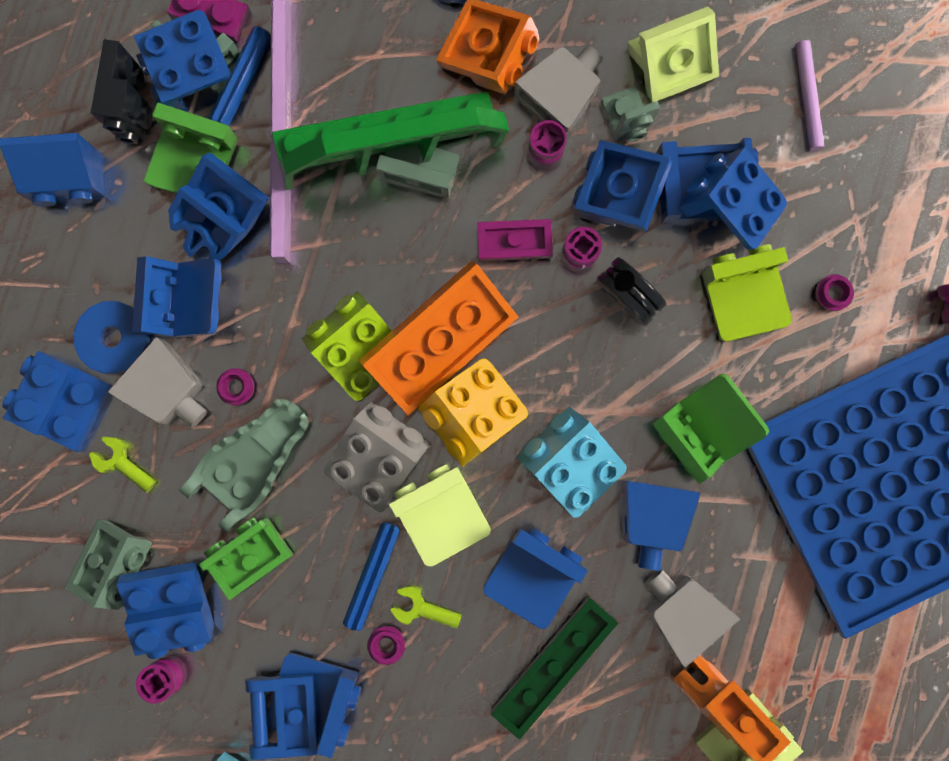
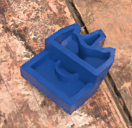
M210 152L202 156L188 185L179 188L168 210L170 229L173 231L180 229L187 231L183 249L189 258L201 247L206 246L209 249V258L220 261L253 228L270 197Z

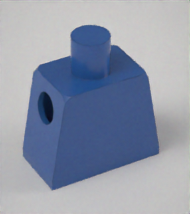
M623 480L624 541L641 545L638 567L661 571L664 549L683 550L700 498V492Z

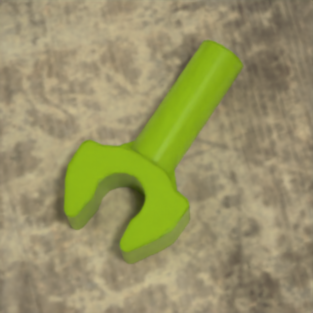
M102 437L101 440L112 448L113 456L107 460L98 452H90L89 456L93 467L100 473L118 470L144 492H150L156 485V481L127 459L126 452L129 444L120 438Z
M407 585L397 589L398 594L409 597L413 601V607L408 610L398 606L391 607L390 611L399 622L409 625L413 619L421 616L455 629L458 628L462 615L425 602L421 595V587Z

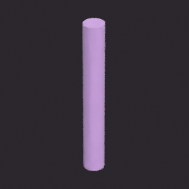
M803 40L797 42L795 46L809 150L814 151L824 148V139L810 40Z

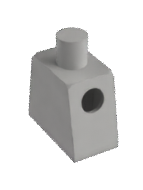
M587 45L577 57L566 48L560 47L516 81L514 95L543 121L553 120L558 122L565 129L568 137L598 90L601 81L593 71L603 61V58L590 45Z
M157 337L108 391L111 395L137 411L164 425H170L179 416L193 428L207 414V411L194 400V397L202 390L203 384L167 341Z
M661 569V571L654 573L645 582L647 587L658 598L646 610L674 657L685 668L740 620L736 614L695 580L686 575L674 583Z

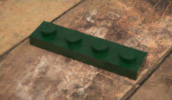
M588 596L493 707L490 714L520 740L618 625V622Z

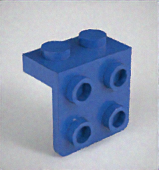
M202 10L193 11L134 36L140 53L136 54L145 75L150 74L154 86L150 87L156 104L158 102L187 112L182 101L183 97L220 83L230 77V70L208 17Z
M745 147L727 155L719 153L705 164L704 168L706 171L702 177L695 180L687 188L686 192L688 195L679 208L687 218L714 209L747 250L756 249L786 208V198Z
M148 256L138 257L132 332L167 338L214 334L219 320V291L222 280L221 262L217 259L208 258L175 263Z
M532 526L528 532L519 527L484 585V593L492 600L538 628L546 629L552 622L575 581L581 583L588 570L580 564L583 557L565 546H563L561 551L556 550L547 544L550 537Z
M289 653L283 660L279 676L315 674L320 743L317 754L332 758L337 746L344 748L351 725L344 722L348 708L355 710L362 687L355 685L359 672L295 653ZM273 693L267 713V727L277 731L275 693Z

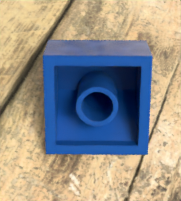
M78 133L0 138V148L17 193L30 200L33 205L53 206L56 204V200L68 199L71 203L85 204L92 202L94 197H105L103 154Z

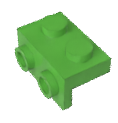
M253 517L235 530L239 535L228 544L221 540L204 552L207 559L200 563L199 567L202 571L208 569L228 600L233 599L294 555L269 518L257 522L255 517Z

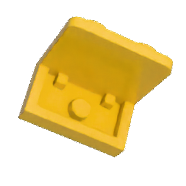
M485 358L479 360L436 390L418 407L425 423L435 430L445 443L448 453L457 459L462 467L528 416L526 407L492 363Z

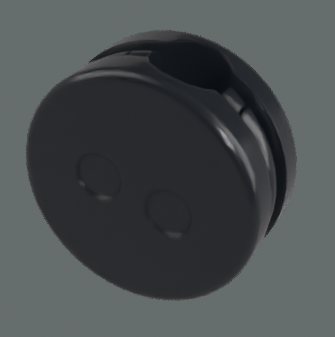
M617 257L611 262L612 267H608L606 272H602L596 280L629 315L641 325L647 326L653 320L651 317L657 314V310L661 312L667 303L661 294L637 270L622 258Z

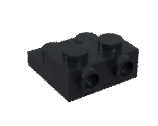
M104 39L91 114L103 124L104 129L109 130L115 135L116 140L137 144L138 140H144L145 131L151 127L152 109L138 93L143 89L144 73L142 68L119 41Z

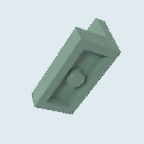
M413 146L387 151L385 156L380 155L376 170L380 179L449 198L460 156L457 153L435 148L430 161L423 163L419 147Z

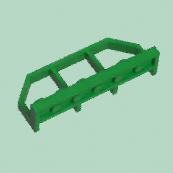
M485 91L273 131L272 138L285 190L293 189V174L311 166L354 158L359 176L366 174L372 154L418 146L422 162L424 163L430 161L438 141L488 132L492 149L499 148L509 132L505 113L493 110L489 92Z

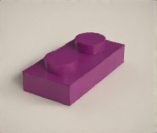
M172 0L167 13L170 18L176 19L193 11L202 10L208 17L215 35L220 36L222 33H225L233 42L238 43L251 10L247 4L237 0Z
M551 219L477 222L479 261L546 259L553 257Z

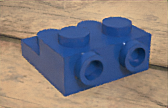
M600 140L596 152L592 151L588 158L586 167L588 173L583 185L578 186L575 192L574 209L583 219L612 227L619 224L647 232L672 165L671 158Z
M37 351L35 357L32 355L28 356L21 366L20 375L24 376L18 390L12 389L4 398L2 407L7 411L3 419L35 435H42L75 452H81L110 395L108 391L114 385L51 354Z
M196 562L119 576L117 587L127 613L124 626L135 656L146 654L150 659H157L167 654L171 649L184 647V650L187 652H195L202 649L206 643L211 642L215 624Z

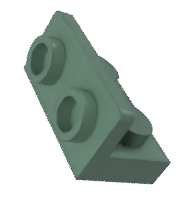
M97 519L65 588L94 608L121 609L123 602L117 587L119 576L139 572L146 560V555L152 542L146 538L132 536L107 520Z

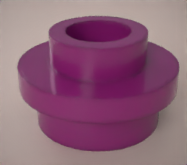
M832 274L826 276L816 287V299L828 311L845 309L851 304L854 297V288L851 282L842 275ZM830 287L838 290L839 296L837 300L829 296L828 291Z
M238 368L228 369L223 372L216 384L217 394L220 399L229 405L235 406L246 403L252 397L255 387L251 375ZM239 380L242 383V390L238 394H233L230 386L232 382Z
M392 626L379 627L372 632L368 639V653L379 664H393L404 653L405 639L402 633ZM384 638H389L394 644L393 649L390 651L382 650L380 641Z

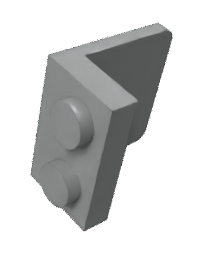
M371 401L352 420L324 466V473L374 510L383 512L394 498V492L399 490L411 470L432 443L424 439L420 432L407 427L393 417L386 408L378 406Z

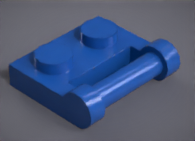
M315 674L274 677L257 676L245 679L246 692L250 693L253 744L249 746L250 759L263 760L318 755L319 735ZM274 691L278 743L268 742L265 692Z

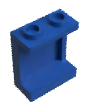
M751 137L743 138L736 144L677 147V141L662 142L656 154L670 157L672 165L659 197L661 224L722 220L714 209L687 218L679 206L688 195L686 192L687 188L695 180L702 177L706 171L704 168L705 164L719 153L727 155L745 147L758 163V151L756 148H752Z

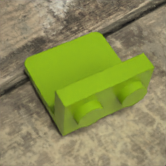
M771 244L749 250V256L737 259L734 253L722 255L712 259L713 265L702 272L718 336L721 341L729 342L782 329L792 323L790 309L778 269L789 262L785 247L772 250Z
M357 291L353 295H347L338 301L334 311L324 320L319 319L312 323L307 329L306 335L301 339L312 355L355 401H360L374 390L379 383L363 367L359 360L392 330Z

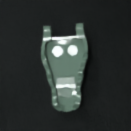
M285 399L275 400L258 419L250 421L239 428L233 435L220 440L212 446L200 460L191 477L179 489V492L189 499L201 487L205 489L230 512L218 525L227 534L237 524L252 514L265 500L292 447L308 428L307 416L293 402Z

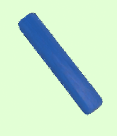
M259 26L252 28L230 72V77L226 80L209 115L210 120L230 126L271 42L270 32Z
M388 522L380 524L343 620V625L351 630L360 631L364 626L399 535L400 528Z

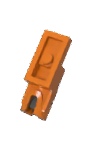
M699 655L691 662L687 670L683 669L672 679L727 740L731 739L751 761H773L791 743L734 680L728 682L713 664L705 660L702 655Z

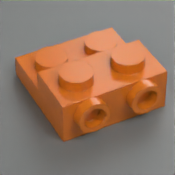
M466 0L436 61L441 68L471 77L476 85L506 95L510 86H515L516 81L522 77L523 67L521 64L526 54H533L538 47V30L530 15L480 0Z

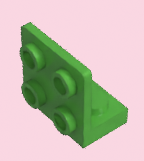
M157 102L153 118L163 128L144 178V182L147 185L177 194L179 188L188 185L202 156L210 152L229 166L238 138L228 125Z

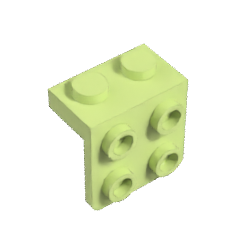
M447 464L429 473L427 476L431 482L417 489L413 482L394 492L397 500L389 504L396 518L400 517L424 564L429 567L482 540L491 532V528L459 468L456 467L450 470Z

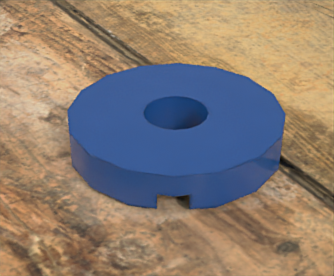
M103 301L89 307L79 317L74 329V347L79 359L86 366L107 375L121 374L126 372L150 345V335L132 332L134 307L119 301ZM117 328L121 333V341L116 347L108 348L105 345L104 336L108 330Z

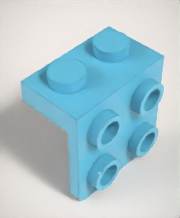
M570 406L564 412L555 416L551 424L537 438L529 441L524 450L516 457L573 517L581 516L627 469L626 464L594 426Z

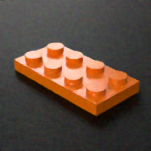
M471 260L366 353L359 362L409 416L519 317L478 264Z

